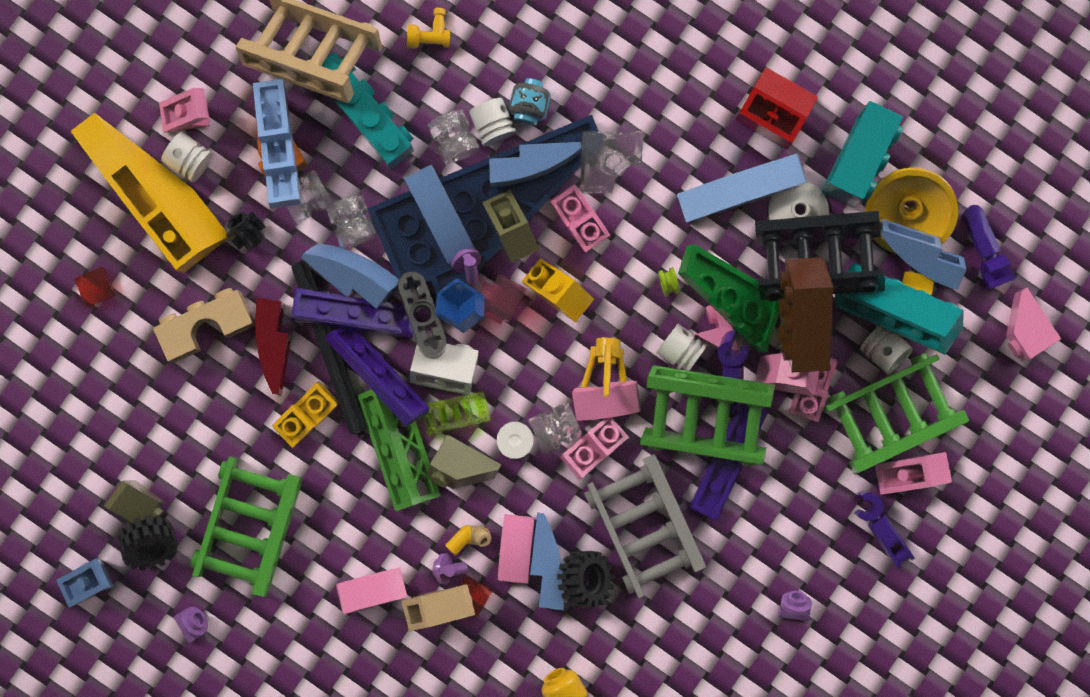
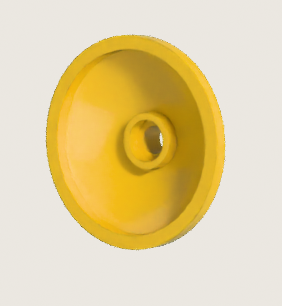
M904 168L884 176L877 182L870 199L867 198L865 212L879 211L880 222L881 219H885L940 237L941 245L952 234L958 219V203L951 186L940 175L922 168ZM908 201L916 203L911 208L905 206V203ZM882 236L873 238L884 249L897 254Z

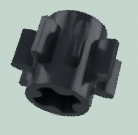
M240 212L229 220L227 227L230 231L226 236L238 250L243 246L246 249H253L262 242L264 234L261 230L266 226L253 212L249 213V215L245 212Z

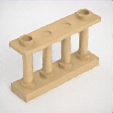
M270 0L274 15L259 39L252 42L241 38L236 45L242 65L349 103L354 92L348 75L365 47L381 51L382 43L378 29L369 23H360L297 0ZM286 19L300 23L284 50L277 51L268 47ZM312 28L327 33L311 60L305 61L295 57ZM338 38L354 42L338 69L330 70L322 67L323 62Z

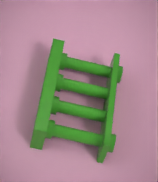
M927 352L910 359L912 365L849 395H846L843 390L827 398L829 404L824 406V412L836 409L856 451L854 453L855 459L848 462L853 473L862 472L969 422L965 410L955 412L954 408L949 407L932 372L930 364L940 360L938 354L929 357ZM917 370L939 413L936 415L938 420L927 425L926 420L922 421L902 377ZM891 383L911 425L909 427L911 433L901 438L898 433L894 434L874 391ZM861 396L864 397L883 437V440H881L883 446L873 451L870 446H866L846 404Z
M652 366L647 379V388H653L657 392L653 428H645L640 445H646L650 449L658 451L670 449L737 460L747 466L763 465L767 447L757 446L761 411L762 408L771 407L775 392L774 384ZM672 392L684 393L688 397L683 433L665 431L669 394ZM703 397L715 398L718 401L714 438L696 436L700 398ZM734 402L746 403L749 406L744 443L726 441L730 406Z
M229 456L227 462H222L218 473V478L222 479L201 549L195 550L190 567L194 568L192 576H204L205 569L249 581V585L254 586L252 594L265 597L268 596L304 478L288 474L287 479L282 478L281 481L237 468L240 458ZM233 480L276 492L277 496L281 497L278 509L273 508L271 511L228 498ZM224 509L268 522V526L272 527L269 538L260 540L220 528L219 524ZM217 539L259 552V555L263 556L260 568L255 567L252 570L209 557L214 540Z

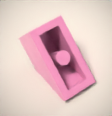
M1024 288L1014 294L1006 336L1010 340L1008 347L1014 356L1017 358L1021 357L1024 361L1033 358L1061 340V338L1029 289Z
M782 353L760 356L755 382L774 384L775 390L814 396L820 371L792 373L789 361L783 360Z
M946 452L875 465L881 495L934 487L952 482Z

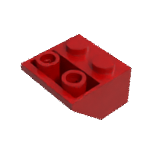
M765 67L735 120L788 150L806 121L818 96Z

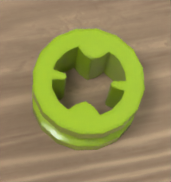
M669 268L668 272L658 271L664 297H669L671 292L680 294L674 268Z

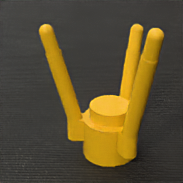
M596 338V346L590 348V358L580 388L588 387L597 358L598 364H604V397L609 396L611 365H616V360L620 382L627 381L624 349L620 348V339Z

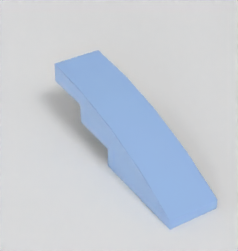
M277 79L253 83L258 138L261 143L269 206L272 209L301 204L284 80Z
M794 154L678 193L677 196L685 221L690 223L715 213H722L747 203L759 201L808 182L799 155Z

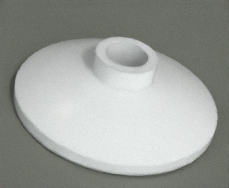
M805 183L771 197L768 207L769 220L829 215V205L825 195L818 187L811 183ZM797 204L803 205L805 207V214H797L795 206Z

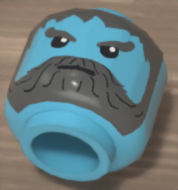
M526 78L525 83L516 84L512 89L508 106L509 112L514 116L513 120L527 125H537L538 121L544 120L547 116L551 94L547 89L543 88V82L536 79Z

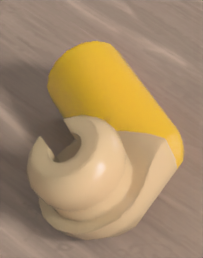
M465 525L445 546L454 555H457L467 544L485 547L490 544L492 538L490 531L484 526Z

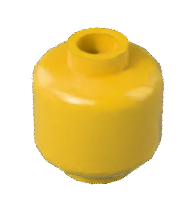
M558 668L547 674L543 680L544 684L541 690L543 697H587L585 686L573 670Z

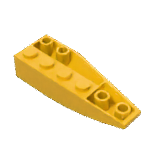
M93 113L71 130V133L175 270L182 274L228 239L226 236L228 232L193 188L96 113Z

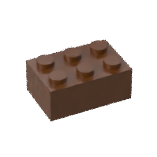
M823 257L785 259V271H780L779 275L780 289L784 290V299H779V316L783 318V326L778 327L779 345H782L783 360L789 361L792 373L830 371L833 285Z

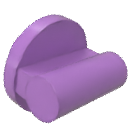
M462 249L452 259L451 266L456 273H465L467 283L474 285L479 281L477 266L481 262V255L476 249Z
M442 553L433 563V575L439 584H448L451 577L465 574L468 571V565L465 562L452 564L451 556L447 553Z
M801 591L785 593L778 608V617L809 622L812 607L811 599Z
M188 607L173 617L188 643L199 638L208 629V621L205 614L196 607Z

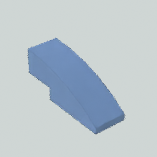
M581 142L519 145L520 157L489 159L491 188L511 186L546 175L581 153Z
M432 164L404 178L448 265L451 264L452 259L460 250L475 249Z
M881 219V236L907 264L935 282L958 290L967 270L964 257L943 251L940 237Z
M318 243L301 256L305 262L346 297L356 291L376 309L387 301L398 287L399 279L388 270L370 259L349 250Z
M537 512L530 575L542 576L539 607L564 610V599L561 596L564 590L558 589V585L562 584V580H557V574L563 573L559 569L560 564H562L559 549L544 513Z

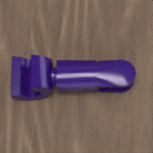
M971 205L964 211L962 219L969 234H971L970 237L980 259H986L980 265L981 276L985 286L988 289H992L1017 279L1008 267L1011 265L1008 258L1004 254L997 255L1001 249L989 226L984 210L979 205Z
M732 330L724 334L718 348V358L723 363L722 376L744 379L743 362L746 359L749 345H742L738 350L731 349L736 330ZM731 403L730 412H737V415H742L743 403Z
M870 491L857 492L861 499L871 502V508L867 511L858 509L854 514L862 520L870 521L868 527L897 569L902 568L901 564L909 558L911 560L915 559L886 514L881 515L883 511L881 498ZM899 543L902 549L893 554L889 548Z

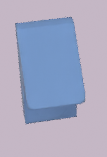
M99 558L91 560L56 580L69 608L114 587L102 559Z

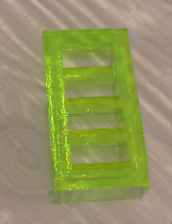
M484 391L427 403L426 405L430 410L423 416L428 436L491 421ZM472 400H475L479 416L476 418L473 417L470 405ZM460 403L463 404L466 420L463 421L458 407ZM448 406L451 408L454 423H449L446 411ZM436 409L439 412L441 426H437L434 415V410Z

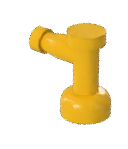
M444 8L434 9L432 32L420 31L419 26L408 24V49L417 48L419 43L443 45V48H450V30H445L444 17L446 10Z

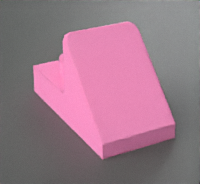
M191 88L159 103L163 132H175L210 125L207 99L204 96L203 88Z
M710 305L706 306L707 317L710 324L715 323L716 328L697 333L695 338H699L702 342L718 350L724 334L732 331L733 328ZM736 338L731 347L733 350H738Z

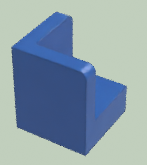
M455 279L437 293L435 314L441 320L464 333L484 318L485 295L460 279Z

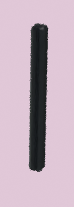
M304 260L294 263L291 269L298 288L319 291L310 265ZM311 323L349 433H360L366 430L367 426L343 358L325 340L328 333L333 331L332 327Z

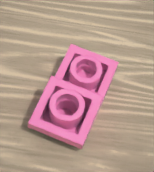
M572 184L549 200L584 252L589 251L610 236L595 211L591 209L575 184Z
M830 358V371L819 372L814 396L794 393L789 410L790 414L819 422L828 396V388L837 365L836 359Z
M637 381L610 382L608 397L603 396V387L575 388L572 391L576 421L618 417L641 411Z
M612 417L604 418L563 453L560 458L580 480L629 437Z
M504 515L498 580L528 584L534 544L535 517Z
M400 567L336 584L343 615L407 598Z

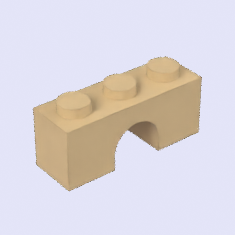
M227 288L216 293V299L206 304L204 301H199L188 306V312L178 317L174 313L159 320L160 325L154 327L153 330L167 361L175 363L201 351L196 339V333L198 328L207 321H216L224 336L228 338L254 327L255 320L242 292Z

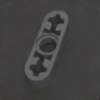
M407 272L401 276L398 282L399 295L420 352L427 358H438L446 350L445 333L439 318L435 314L436 309L424 277L417 272ZM413 281L414 285L420 284L417 287L419 300L415 302L411 291L404 290L407 288V282ZM418 308H426L431 312V318L427 322L422 323L414 319L413 314ZM430 328L433 339L440 340L437 343V349L433 350L431 346H425L428 343L425 330Z

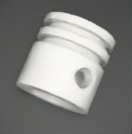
M502 98L488 100L469 111L477 132H480L478 134L479 138L483 139L481 141L483 146L496 144L516 133L515 128H511L513 126L512 121H508L510 116Z
M180 132L166 147L161 161L179 174L182 173V176L188 178L193 183L207 169L213 153L209 150L207 151L204 146H201L185 133Z
M677 324L656 353L672 365L676 363L678 369L683 368L689 371L703 353L707 344H700L701 340L699 338L695 340V335L680 324Z
M878 326L866 338L860 350L866 353L868 358H872V361L887 375H890L906 361L913 347L898 334Z
M510 422L499 430L497 445L504 456L510 459H520L530 453L534 438L531 430L525 424Z

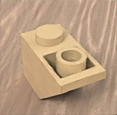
M467 584L429 592L401 601L409 631L428 628L475 615L472 597Z

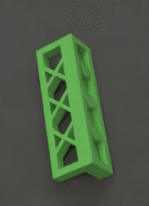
M372 389L357 395L395 512L440 497L437 485L431 481L430 476L426 475L430 463L416 421L406 426L408 432L406 437H404L397 428V423L400 419ZM408 449L416 454L417 462L415 466L408 461ZM418 478L425 482L429 494L420 497L416 485Z

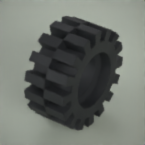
M147 515L145 520L142 521L140 517L135 518L134 524L128 522L125 524L126 529L121 528L119 531L120 535H118L117 539L122 560L126 566L130 565V568L133 570L138 566L140 571H145L148 566H150V570L156 569L155 565L157 564L162 567L166 565L165 560L171 561L173 554H177L178 543L173 525L169 523L168 519H161V516L156 515L154 519H151V515Z
M572 552L570 556H566L563 559L566 564H560L559 569L563 573L557 574V580H562V584L558 585V589L565 591L561 596L563 599H568L567 604L578 608L599 607V605L606 603L605 599H610L612 594L608 590H614L615 585L610 583V579H615V575L610 574L609 570L613 569L612 564H606L608 558L601 556V552ZM585 570H587L589 576L587 589L583 582Z

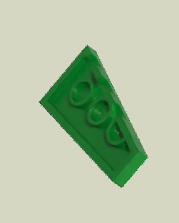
M695 244L687 245L678 274L758 352H767L779 315V301L761 300L756 279Z

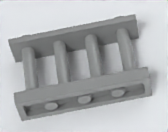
M655 454L642 459L644 466L640 467V471L596 490L594 483L591 482L587 484L589 491L584 492L591 510L597 507L627 575L622 578L629 594L635 592L638 598L644 596L641 585L683 566L685 568L691 566L692 570L697 572L706 568ZM646 482L649 484L653 482L657 494L652 495L653 499L609 518L602 501L641 483ZM654 511H666L670 522L665 523L666 527L627 545H621L615 529ZM672 538V540L678 538L683 550L678 552L679 555L636 575L634 574L628 557L667 539Z

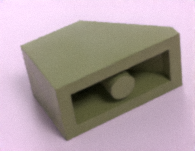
M511 190L482 202L511 263L539 250L529 223Z
M447 434L430 463L426 475L430 476L431 481L440 487L445 488L448 486L451 489H456L494 479L501 464Z
M123 480L104 506L126 520L135 523L134 519L138 517L142 521L145 520L147 515H151V519H154L156 515L162 516L164 511L161 507L165 502L136 480Z

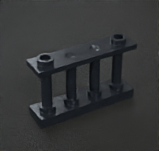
M879 211L755 221L758 247H766L768 279L758 280L761 300L779 301V299H784V290L780 289L779 281L780 245L797 244L798 258H810V243L826 241L828 242L829 276L833 285V294L858 292L873 294L877 291L885 290L884 270H874L872 238L881 237ZM859 239L861 272L843 273L840 241Z

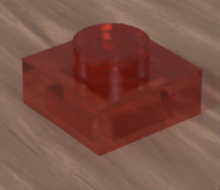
M104 267L74 279L84 304L88 308L116 296Z
M466 575L461 585H468L475 616L478 617L493 589Z

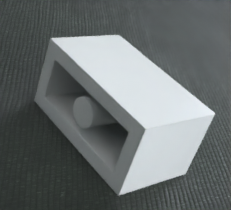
M429 337L428 343L425 346H431L432 350L437 349V343L440 340H434L433 337ZM417 344L410 370V383L470 395L479 350H474L466 344H457L456 346L446 344V350L440 357L427 358L420 352Z

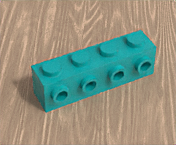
M334 51L325 59L322 67L330 70L338 69L345 55L340 58ZM353 67L348 75L354 92L350 102L345 103L334 98L332 99L390 170H392L414 152L413 146L410 143L414 138L403 125L398 128L391 120L394 117L392 111L384 102L378 104L374 100L372 95L375 91L364 78L359 82L352 73L356 70Z
M853 263L846 273L861 272V266ZM884 276L885 290L877 291L873 294H864L862 292L835 294L837 308L944 355L963 329V309H960L951 302H944L932 297L923 290H916L904 285L901 281L894 278L890 279Z

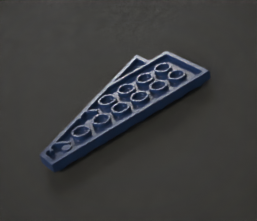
M592 115L520 144L581 142V153L546 175L511 186L491 188L489 159L520 157L518 145L439 178L474 248L481 255V262L477 266L478 273L503 248L482 202L511 190L526 220L529 221L603 145V139ZM410 191L367 208L395 276L398 279L407 272H417L424 277L426 284L432 282L436 294L455 279H460L468 284L465 273H456L451 264L448 265ZM413 281L407 282V288L404 290H413L420 286V284L414 285Z

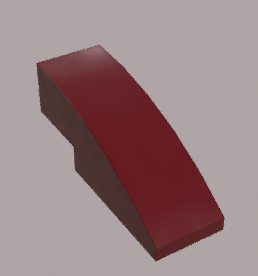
M257 298L255 333L259 360L272 394L282 396L292 335L281 333L285 304L282 301Z

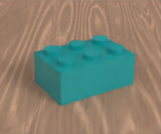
M869 101L859 112L822 189V193L852 208L856 207L860 202L865 203L867 198L870 199L877 185V182L873 181L875 176H878L880 171L884 170L891 156L886 152L888 149H891L893 144L897 143L904 127L900 126L903 116Z

